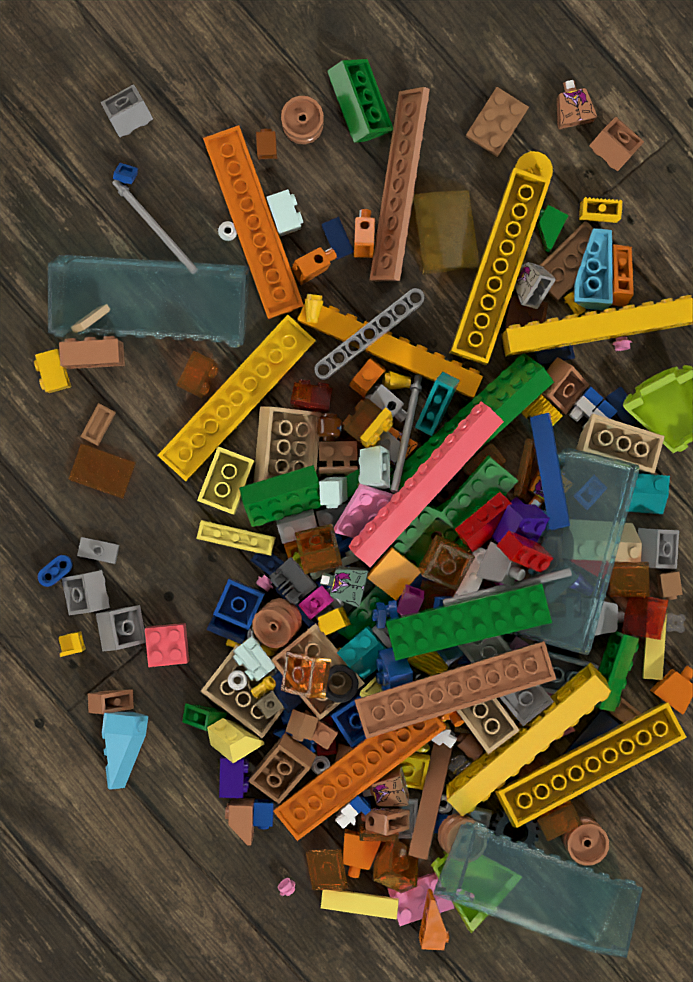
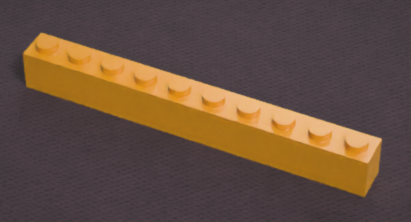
M305 304L297 319L299 323L342 342H345L369 323L364 321L363 324L357 321V317L347 313L345 316L339 313L340 310L333 306L327 308L323 305L318 317V323L306 322ZM368 329L364 332V336L367 339H372L375 333ZM390 331L364 350L369 354L412 373L421 375L433 382L436 381L442 372H445L460 380L455 392L471 399L474 398L483 376L479 375L480 371L474 368L467 370L462 367V363L455 360L449 362L440 353L435 352L431 354L422 345L417 344L415 347L409 344L410 341L406 338L399 337L397 339L393 337V333ZM352 341L349 344L358 349L360 347L359 343L355 341Z

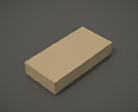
M107 304L97 307L71 326V329L74 333L85 330L107 314L110 308Z

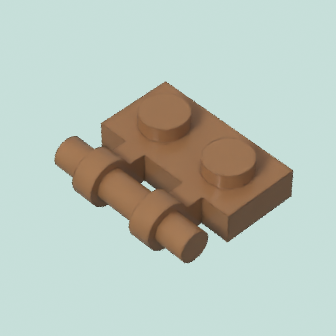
M357 441L319 442V461H327V467H319V474H327V476L344 474V476H347L358 470V466H350V461L357 460ZM333 461H344V466H333Z

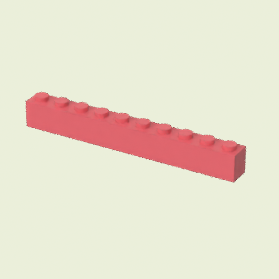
M483 402L474 406L471 413L458 424V427L452 434L445 438L442 445L432 452L431 457L419 466L418 471L405 482L399 492L395 493L388 504L379 510L377 516L366 524L364 530L353 538L348 546L350 550L371 567L504 421Z

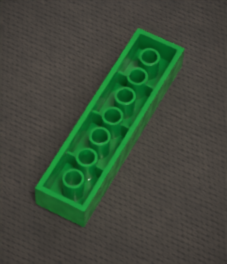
M542 582L387 619L386 621L395 660L552 623Z

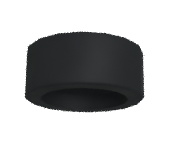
M344 664L334 665L323 675L322 690L329 700L336 703H344L356 695L358 677L348 666ZM343 672L350 677L352 686L346 694L337 695L330 690L329 679L334 673Z

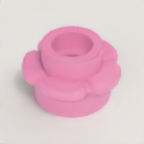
M627 337L616 338V341L613 342L615 351L630 349L632 341L627 340Z
M265 575L262 578L258 576L257 585L267 592L270 588H273L272 582Z
M290 878L282 880L278 885L280 895H291L295 891L296 883L290 880Z

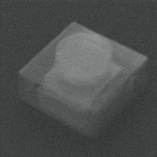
M463 754L461 756L457 755L450 761L451 764L448 767L457 775L470 764V761Z

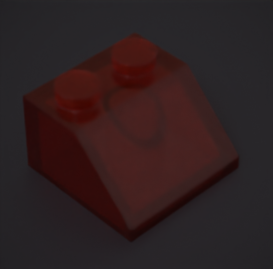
M299 379V383L294 382L290 404L295 407L329 412L333 388H329V384L318 382L317 386L311 385L308 380Z
M630 593L622 633L661 640L663 638L669 600Z

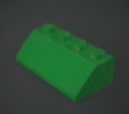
M368 59L342 60L327 71L354 143L369 141L393 131L391 120Z
M619 631L610 633L598 671L606 678L611 692L605 701L598 702L595 705L599 709L615 712L616 707L620 705V695L622 689L627 684L626 676L633 666L632 658L639 648V638Z

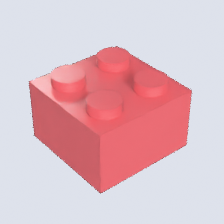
M186 623L149 626L145 628L148 667L186 664L189 662Z

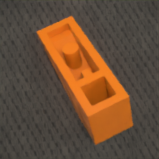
M613 244L612 305L627 306L634 293L632 247Z
M428 889L419 931V942L421 949L444 950L445 943L449 941V931H446L433 891Z

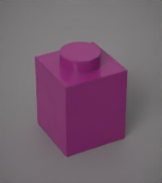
M406 584L397 605V612L402 616L418 612L424 600V591Z

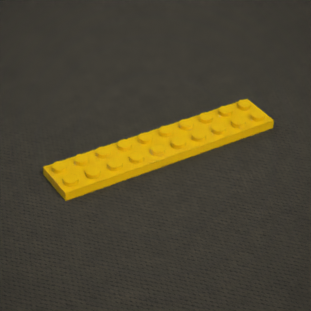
M287 315L158 456L182 479L187 481L316 340Z

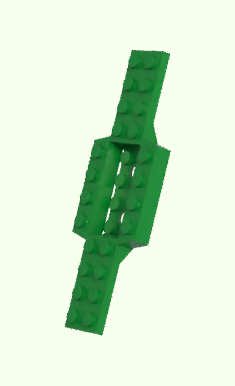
M488 455L449 500L438 507L428 504L376 560L374 566L393 547L408 560L416 561V566L426 572L456 539L458 534L455 529L499 492L505 496L518 482L517 478ZM435 531L441 533V538L437 541L431 539V534ZM460 538L428 573L437 582L424 595L422 604L430 607L434 603L435 597L440 596L467 566L472 551ZM373 584L362 597L360 607L354 606L347 614L351 624L337 632L350 641L368 625L373 628L376 624L375 621H372V610L376 609V603H384L386 606L389 605V601L395 599Z

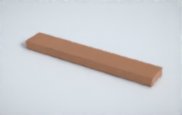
M435 742L433 744L408 855L428 860L453 746L449 748L444 743L440 746Z

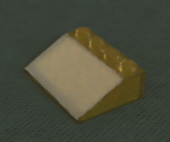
M469 190L415 194L412 204L423 275L479 267L480 263Z

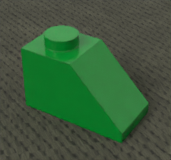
M550 205L545 210L541 208L537 224L544 249L548 253L552 249L569 216Z
M185 703L182 722L208 731L207 727L222 718L226 719L227 712L216 708Z

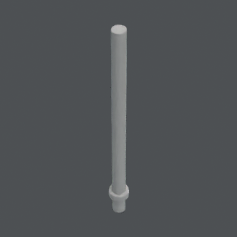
M114 180L112 184L117 188L118 194L125 197L192 274L196 273L198 268L129 192L128 186L123 185L118 180Z
M415 375L414 382L410 387L411 396L390 490L392 493H397L399 490L418 395L422 390L421 375Z
M570 568L523 579L522 581H515L512 586L503 584L459 596L455 594L454 597L443 599V604L457 603L534 583H544L572 576Z

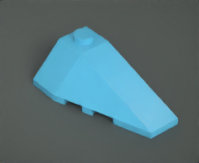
M592 229L574 282V302L585 309L605 310L613 304L612 230Z
M133 711L104 713L102 738L105 739L106 743L104 755L107 756L108 761L106 766L108 789L125 788L146 736L147 715Z

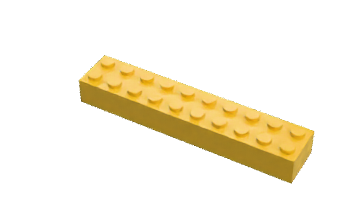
M513 168L449 353L483 365L488 364L551 180Z
M685 295L675 299V301H673V298L663 299L656 304L650 301L642 303V305L636 308L634 304L623 306L618 311H616V308H609L600 312V314H597L596 311H591L581 315V317H578L577 314L569 315L560 321L558 317L547 319L542 324L539 321L529 322L525 327H520V324L510 325L501 334L505 357L692 325L693 298L692 295Z
M590 662L550 696L554 701L526 725L523 726L521 723H518L516 726L520 731L488 754L485 751L446 785L447 801L462 817L467 813L473 812L478 803L484 802L490 797L491 792L495 789H500L510 776L514 777L517 775L522 766L530 764L534 760L535 755L540 751L544 752L554 739L561 738L567 728L575 726L579 722V718L584 714H589L598 702H603L609 697L611 690L606 678Z
M661 703L501 787L495 793L512 827L518 828L687 737L669 703Z

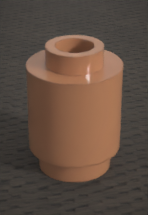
M462 732L457 737L458 742L456 746L468 758L476 760L484 752L485 749L470 732Z

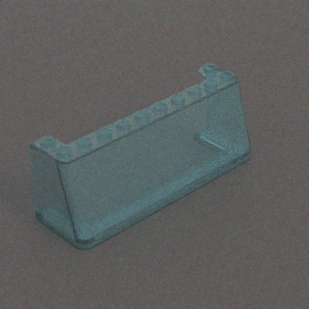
M60 255L48 263V333L54 334L55 337H65L67 333L73 331L71 326L97 307L107 304L110 308L109 312L85 330L77 332V334L96 332V335L100 336L115 333V336L118 337L134 334L136 338H145L146 335H151L155 339H165V336L173 337L174 340H184V338H192V341L211 339V342H222V340H225L229 347H240L246 339L250 267L193 263L198 270L192 274L182 262Z
M567 447L561 453L558 452V460L570 526L551 530L549 529V523H547L545 530L541 534L539 544L553 557V560L542 573L529 568L528 574H530L531 578L570 568L572 576L542 583L552 623L512 632L511 635L535 642L545 641L546 645L576 654L588 655L593 644L638 477L639 465Z
M466 822L461 824L433 895L593 953L627 958L643 890L642 887L636 885L635 881L617 878L612 880L609 879L610 875L601 872L596 874L593 872L594 869L586 866L580 868L574 861L566 860L564 862L560 860L561 857L558 855H546L544 850L535 847L533 849L527 848L528 844L520 841L514 843L508 836L500 835L498 837L494 835V831L486 829V825L483 823L474 822L473 824Z

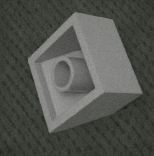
M134 84L100 102L119 137L129 135L134 129L145 126L149 121L153 120Z
M313 509L276 520L282 544L320 534Z
M638 528V536L642 542L641 563L636 562V566L677 569L679 530Z
M102 570L62 578L69 615L110 608Z
M140 605L96 613L102 651L119 650L146 643Z

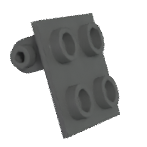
M292 557L269 576L271 578L270 581L276 587L282 584L278 590L283 587L286 589L282 595L287 591L289 592L285 597L290 604L293 603L294 605L317 587Z

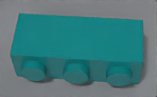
M445 372L438 376L415 428L433 436L441 424L460 382L459 379Z

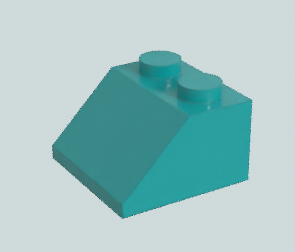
M627 473L624 511L663 514L669 496L670 476Z
M368 625L339 649L337 654L350 669L362 679H365L377 669L376 659H378V650L387 649V647Z

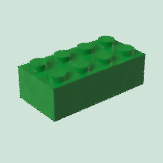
M314 465L239 488L243 505L252 527L261 526L274 520H280L290 515L300 514L303 511L323 506L320 505V485Z

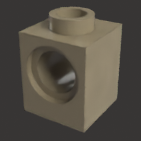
M273 691L255 703L266 719L284 707Z

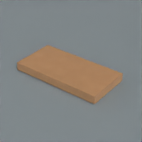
M587 221L583 222L540 264L556 279L548 291V294L556 302L574 285L593 229Z

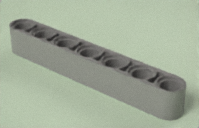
M417 288L411 289L325 356L315 366L316 376L322 380L328 379L422 305L424 301L423 292ZM418 294L420 302L413 303L410 300V296ZM396 306H403L405 313L397 315L394 308ZM381 318H388L390 325L382 327L379 324V320ZM370 329L374 331L375 336L372 339H367L364 336V332ZM355 341L359 343V349L351 351L348 347L350 342ZM335 354H342L344 361L336 363L333 360ZM325 365L329 368V372L326 375H320L318 368Z

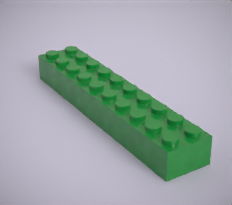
M525 353L518 357L515 362L502 371L493 382L489 383L480 394L475 396L468 405L461 409L456 416L447 422L435 435L431 436L421 448L417 449L404 462L399 490L418 471L419 466L431 457L432 452L442 445L445 438L453 433L458 424L471 413L473 407L483 402L504 422L475 454L480 451L554 383L545 368ZM394 472L390 474V488H387L389 491L391 490Z

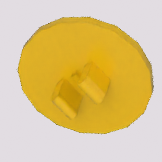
M530 151L523 154L515 166L517 169L549 180L553 174L551 161L545 154Z

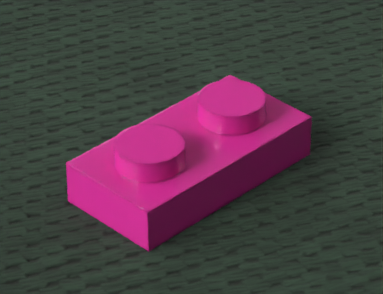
M321 585L299 604V607L311 620L332 603L334 599Z

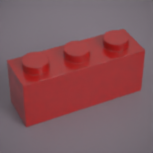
M501 492L455 529L461 541L472 552H475L492 537L508 504H512Z
M508 531L496 545L511 561L540 573L546 570L553 560V557L539 543L512 531Z

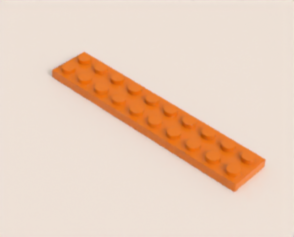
M238 125L203 138L268 319L302 308L304 306L240 126Z
M438 716L363 740L278 805L273 812L298 841L447 728L446 724Z

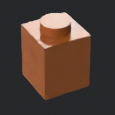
M261 129L260 132H256L258 160L277 159L276 132L272 131V129Z

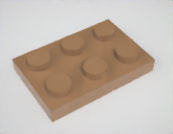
M496 87L465 137L498 157L529 107Z

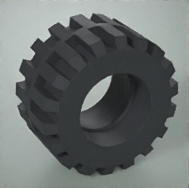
M498 808L496 810L497 813H493L491 816L492 821L489 823V831L496 847L505 854L509 853L510 856H514V854L521 856L524 851L526 854L530 852L529 848H534L536 846L534 844L535 841L538 842L539 840L538 834H540V829L536 818L525 823V830L520 837L515 839L507 838L503 830L510 821L504 809Z

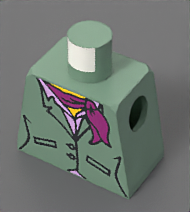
M335 566L333 575L322 573L320 584L331 586L329 591L331 597L360 607L368 570L364 567Z

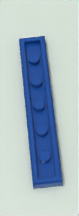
M550 413L530 417L547 516L550 518L548 521L549 529L554 530L570 526Z

